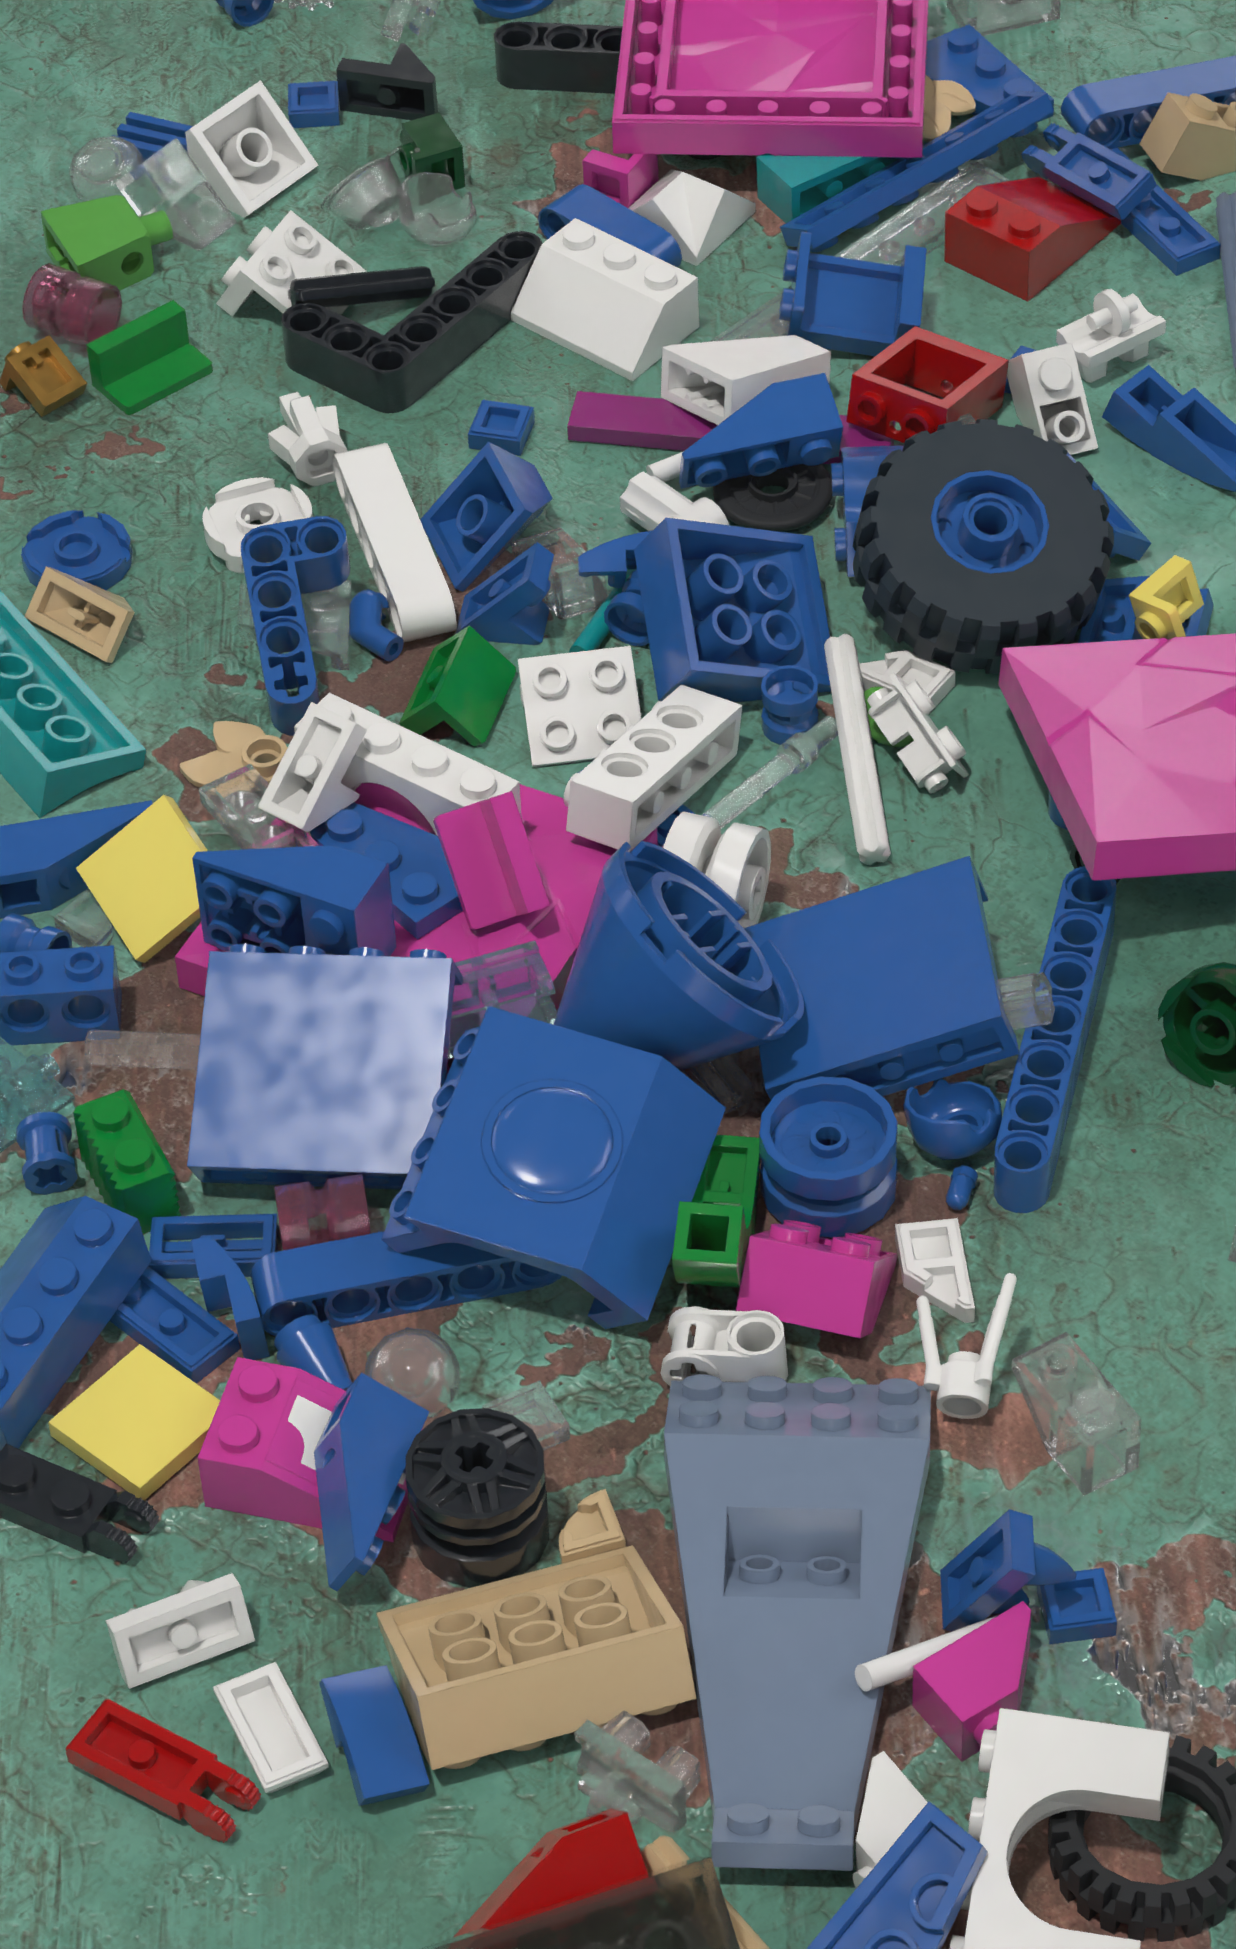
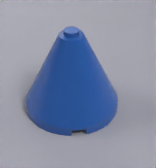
M641 841L631 852H627L631 846L628 842H625L603 866L553 1025L663 1056L680 1071L784 1036L802 1018L804 1014V999L792 970L773 942L767 939L758 948L750 935L738 923L747 912L728 893L696 867L676 854L646 841Z

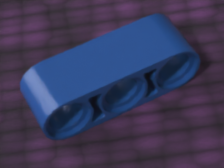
M577 185L539 212V226L547 240L574 218H577L677 268L681 264V249L668 231L588 185Z

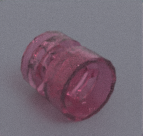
M48 263L41 266L28 283L23 299L22 311L24 321L28 327L56 337L63 336L67 341L87 347L86 344L117 329L121 317L122 298L117 286L88 276L81 277L80 273Z
M362 1174L328 1178L323 1188L317 1190L309 1181L274 1186L283 1250L371 1234ZM319 1214L326 1215L327 1226H309V1218H314Z

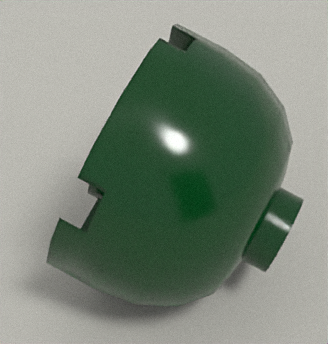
M1226 962L1204 965L1194 969L1167 990L1158 1008V1021L1163 1017V1028L1166 1034L1161 1039L1166 1055L1177 1069L1199 1085L1213 1087L1215 1080L1224 1085L1233 1084L1231 1088L1236 1087V965Z

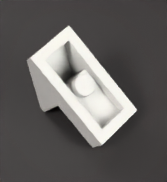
M311 702L257 808L309 832L337 814L341 809L354 803L360 794L340 782L367 729Z

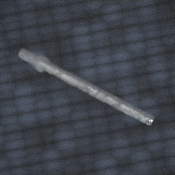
M826 716L806 733H795L778 747L777 756L703 813L702 816L717 819L721 830L791 773H802L818 759V752L838 736L836 719Z

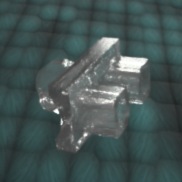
M625 1710L620 1712L602 1728L587 1719L574 1733L575 1741L582 1745L581 1756L577 1763V1772L583 1777L578 1783V1790L590 1797L586 1812L587 1817L613 1808L627 1812L632 1826L636 1825L643 1816L673 1837L687 1823L686 1800L701 1781L700 1762L695 1756L680 1746H671L656 1763H653L642 1755L651 1746L650 1731L642 1721Z

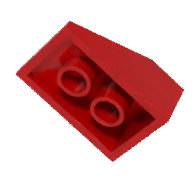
M1039 176L976 186L945 212L944 262L1028 302L1121 224V220Z

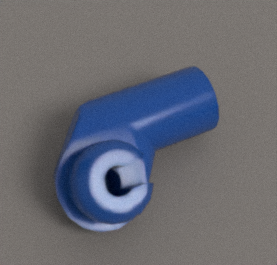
M369 589L363 590L355 595L349 604L350 636L355 642L385 661H393L400 655L404 641L402 637L381 625L382 620L386 618V615L382 613V608H389V602L382 593Z

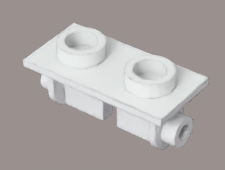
M892 672L889 677L897 688L890 693L887 688H881L871 694L867 699L871 706L868 713L875 720L892 746L909 734L912 736L914 741L897 752V755L914 778L919 788L926 787L929 793L937 792L948 783L949 780L945 774L952 769L962 777H967L969 774L959 761L966 754V751L948 726L938 730L928 715L930 711L935 709V706L927 693L916 680L907 684Z

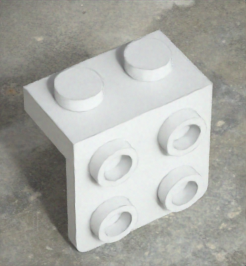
M290 210L273 231L264 226L246 249L252 255L248 261L239 256L221 279L228 288L216 304L233 317L255 291L280 312L284 313L286 309L292 306L291 300L288 299V290L290 289L291 281L294 279L367 271ZM348 306L329 307L327 309L341 315Z

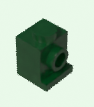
M435 113L402 123V131L400 133L402 145L398 146V157L404 173L407 176L413 175L414 194L417 200L420 201L464 188L463 146L441 114Z

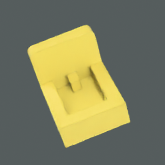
M1177 555L1169 559L1129 594L1136 617L1135 626L1143 639L1186 637L1182 623L1204 605L1191 561Z

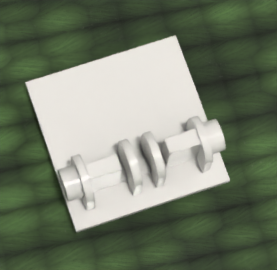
M631 646L518 659L521 703L525 711L532 768L595 760L601 750L609 748L624 735L630 725H635L641 720Z

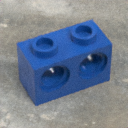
M114 945L0 953V1046L121 1039L122 993Z

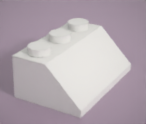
M574 218L541 245L511 310V321L634 381L662 358V347L679 344L699 328L698 277Z

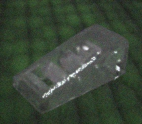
M559 527L521 538L511 543L512 553L515 557H518L537 542L554 554L549 574L551 586L543 600L559 619L564 620L598 610L607 598L605 576H589L587 578L579 576L578 557L586 551L562 528Z

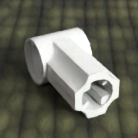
M644 471L629 480L628 487L620 496L621 512L648 531L654 530L666 517L729 525L725 514L713 500L700 498L692 502L656 476H650Z

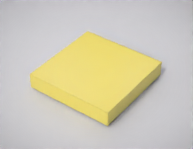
M162 795L77 866L76 869L135 960L146 963L200 918L192 857L196 852L208 850L174 799Z
M139 1344L53 1417L48 1424L51 1437L127 1492L134 1494L137 1498L141 1497L142 1500H146L200 1452L220 1400Z

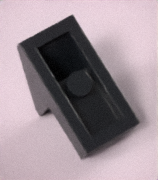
M404 43L400 44L391 64L342 58L336 69L340 111L405 120H415L438 113L435 76Z

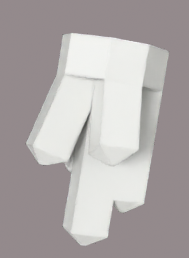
M298 392L280 396V411L287 423V427L282 425L268 433L270 450L291 466L297 479L314 487L334 482L333 454L347 451L339 434L336 405L316 407L315 411L309 396L301 397Z

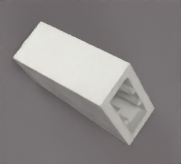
M796 335L668 345L662 347L661 398L719 425L772 383L821 373L826 374L829 383L831 351Z

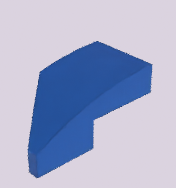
M652 531L620 537L583 553L578 557L579 576L585 578L589 576H608V586L617 589L622 588L625 583L627 570L637 569L634 549Z
M210 1236L191 1240L207 1311L211 1312L232 1307L243 1357L251 1360L270 1357L255 1297L238 1265Z

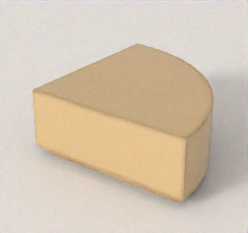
M606 1489L597 1491L584 1498L577 1505L578 1510L569 1518L559 1534L561 1564L626 1547L625 1537Z

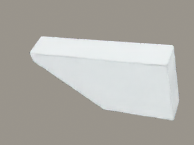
M908 650L885 653V660L859 664L864 692L872 687L887 688L890 693L897 688L889 677L894 672L907 684L916 680L936 707L955 686L954 670L934 661L924 660Z
M958 1218L895 1224V1242L903 1287L918 1296H926L930 1303L964 1323L974 1322L975 1306Z

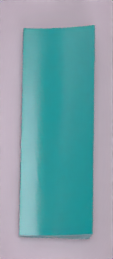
M0 590V774L33 812L41 818L70 798L94 785L118 775L142 769L146 749Z

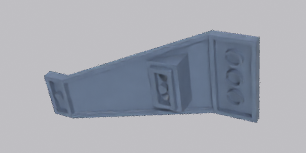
M706 1374L688 1376L683 1381L671 1380L664 1429V1461L713 1816L711 1867L853 1871L854 1836L885 1687L884 1685L870 1691H863L856 1682L855 1668L862 1663L892 1653L930 1465L931 1390L924 1388V1386H918L914 1381L893 1378L884 1380L879 1385L852 1384L849 1380L839 1377H825L816 1380L814 1383H787L784 1379L776 1376H758L750 1379L748 1382H722L718 1377Z

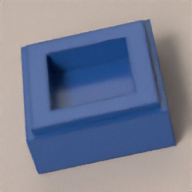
M337 81L288 84L289 123L293 128L340 126Z
M482 400L468 432L469 449L481 450L487 442H490L514 455L521 456L535 422L534 407Z
M1104 1568L1074 1571L1076 1573L1075 1580L1037 1586V1594L1049 1644L1116 1636L1117 1620Z

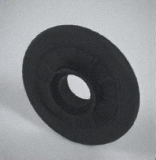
M799 464L777 469L775 472L765 476L746 475L726 479L722 483L713 486V496L715 503L721 508L725 516L735 524L746 528L782 532L805 526L823 514L832 499L831 477L822 464L814 466ZM767 486H781L786 489L777 494L760 491V489Z

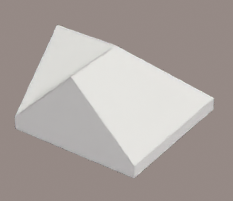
M671 169L634 202L629 209L668 231L681 249L682 260L698 266L756 212V205L726 189L687 173Z

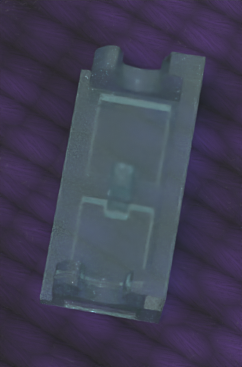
M535 940L455 963L463 975V984L454 985L448 1059L454 1058V1047L459 1038L465 1033V1030L480 1027L488 1006L554 1024L557 1010L550 995L556 992Z

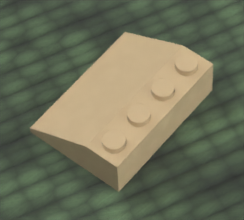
M633 1545L376 1613L417 1740L432 1770L442 1767L448 1769L465 1768L473 1765L483 1756L509 1749L514 1751L531 1750L541 1746L546 1739L575 1731L579 1733L598 1732L607 1728L612 1721L638 1714H664L673 1710L679 1703L696 1699L683 1625Z

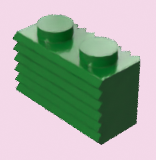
M122 1089L76 1106L73 1115L81 1161L85 1162L86 1170H89L90 1178L94 1179L95 1187H98L99 1195L103 1196L104 1203L138 1218L143 1234L151 1232L152 1217L182 1216L177 1202L179 1198L176 1194L178 1190L175 1186L177 1183L174 1179L175 1173L130 1091Z

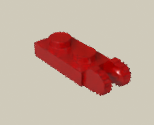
M105 1699L65 1748L69 1763L179 1821L184 1818L195 1831L204 1836H209L212 1840L215 1839L218 1842L222 1841L224 1843L235 1832L237 1825L234 1824L235 1820L224 1809H221L218 1805H213L211 1801L200 1796L208 1786L220 1800L230 1805L233 1804L243 1811L245 1809L248 1811L253 1809L261 1798L259 1788L255 1786V1783L250 1778L219 1762L216 1754L110 1699Z

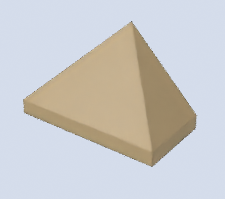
M46 567L26 611L25 618L101 660L113 663L135 612L124 597L56 569Z

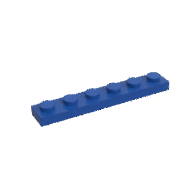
M1018 91L923 145L922 158L902 157L780 226L786 245L798 247L800 233L803 231L812 233L810 252L828 249L839 241V234L850 228L858 229L874 223L879 218L878 212L888 206H898L914 200L919 196L918 189L928 183L948 180L959 173L958 166L969 160L983 159L997 152L999 149L997 144L1005 139L1031 133L1037 129V121L1054 112L1048 93Z

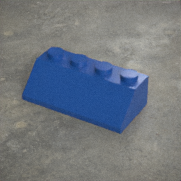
M87 1196L47 1207L42 1211L0 1269V1451L6 1444L16 1448L21 1446L150 1264V1254L138 1218Z

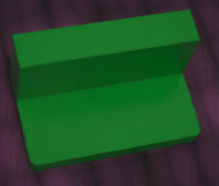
M174 300L86 344L92 386L126 415H132L213 372L212 361L189 342L186 311Z
M469 625L433 648L399 724L421 735L440 722L445 721L471 745L477 747L484 743L488 737L516 674V667Z

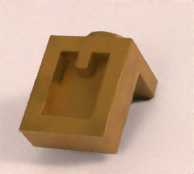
M50 335L34 344L26 341L13 348L5 357L6 363L0 378V385L5 391L17 386L41 417L84 394L87 382Z

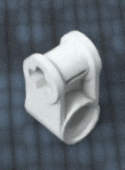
M693 1306L676 1310L670 1316L668 1333L672 1339L671 1351L663 1358L660 1373L663 1381L671 1386V1380L683 1381L688 1376L698 1374L716 1376L722 1382H748L750 1379L758 1376H776L786 1381L788 1367L784 1327L779 1318L772 1313L761 1310H709ZM692 1325L696 1326L695 1336H692L690 1330ZM692 1363L697 1370L695 1374L690 1373Z

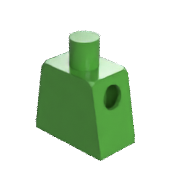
M120 195L41 211L46 252L83 307L150 277L154 272L151 246L173 239L171 223L164 210L138 217L125 197Z

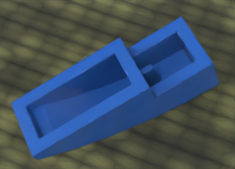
M1147 365L1113 392L1102 417L1125 437L1155 458L1184 474L1210 485L1236 492V424L1195 387L1185 395H1182L1150 365Z

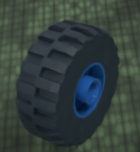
M977 419L975 424L962 425L961 420L938 425L937 431L929 434L926 430L905 440L902 451L898 449L890 452L880 464L877 477L869 482L853 539V548L856 551L853 560L855 581L861 587H865L862 599L871 615L875 618L880 616L883 619L884 625L882 629L897 643L900 644L904 641L914 648L913 654L929 662L935 659L949 664V668L952 670L969 673L970 669H985L986 674H999L1003 648L1072 643L1077 630L1087 625L1094 612L1111 565L1109 558L1114 546L1113 527L1106 521L1110 510L1099 489L1093 490L1092 483L1094 478L1079 461L1074 463L1067 456L1068 451L1051 438L1047 442L1033 435L1034 430L1018 424L1015 425V428L997 425L998 420Z

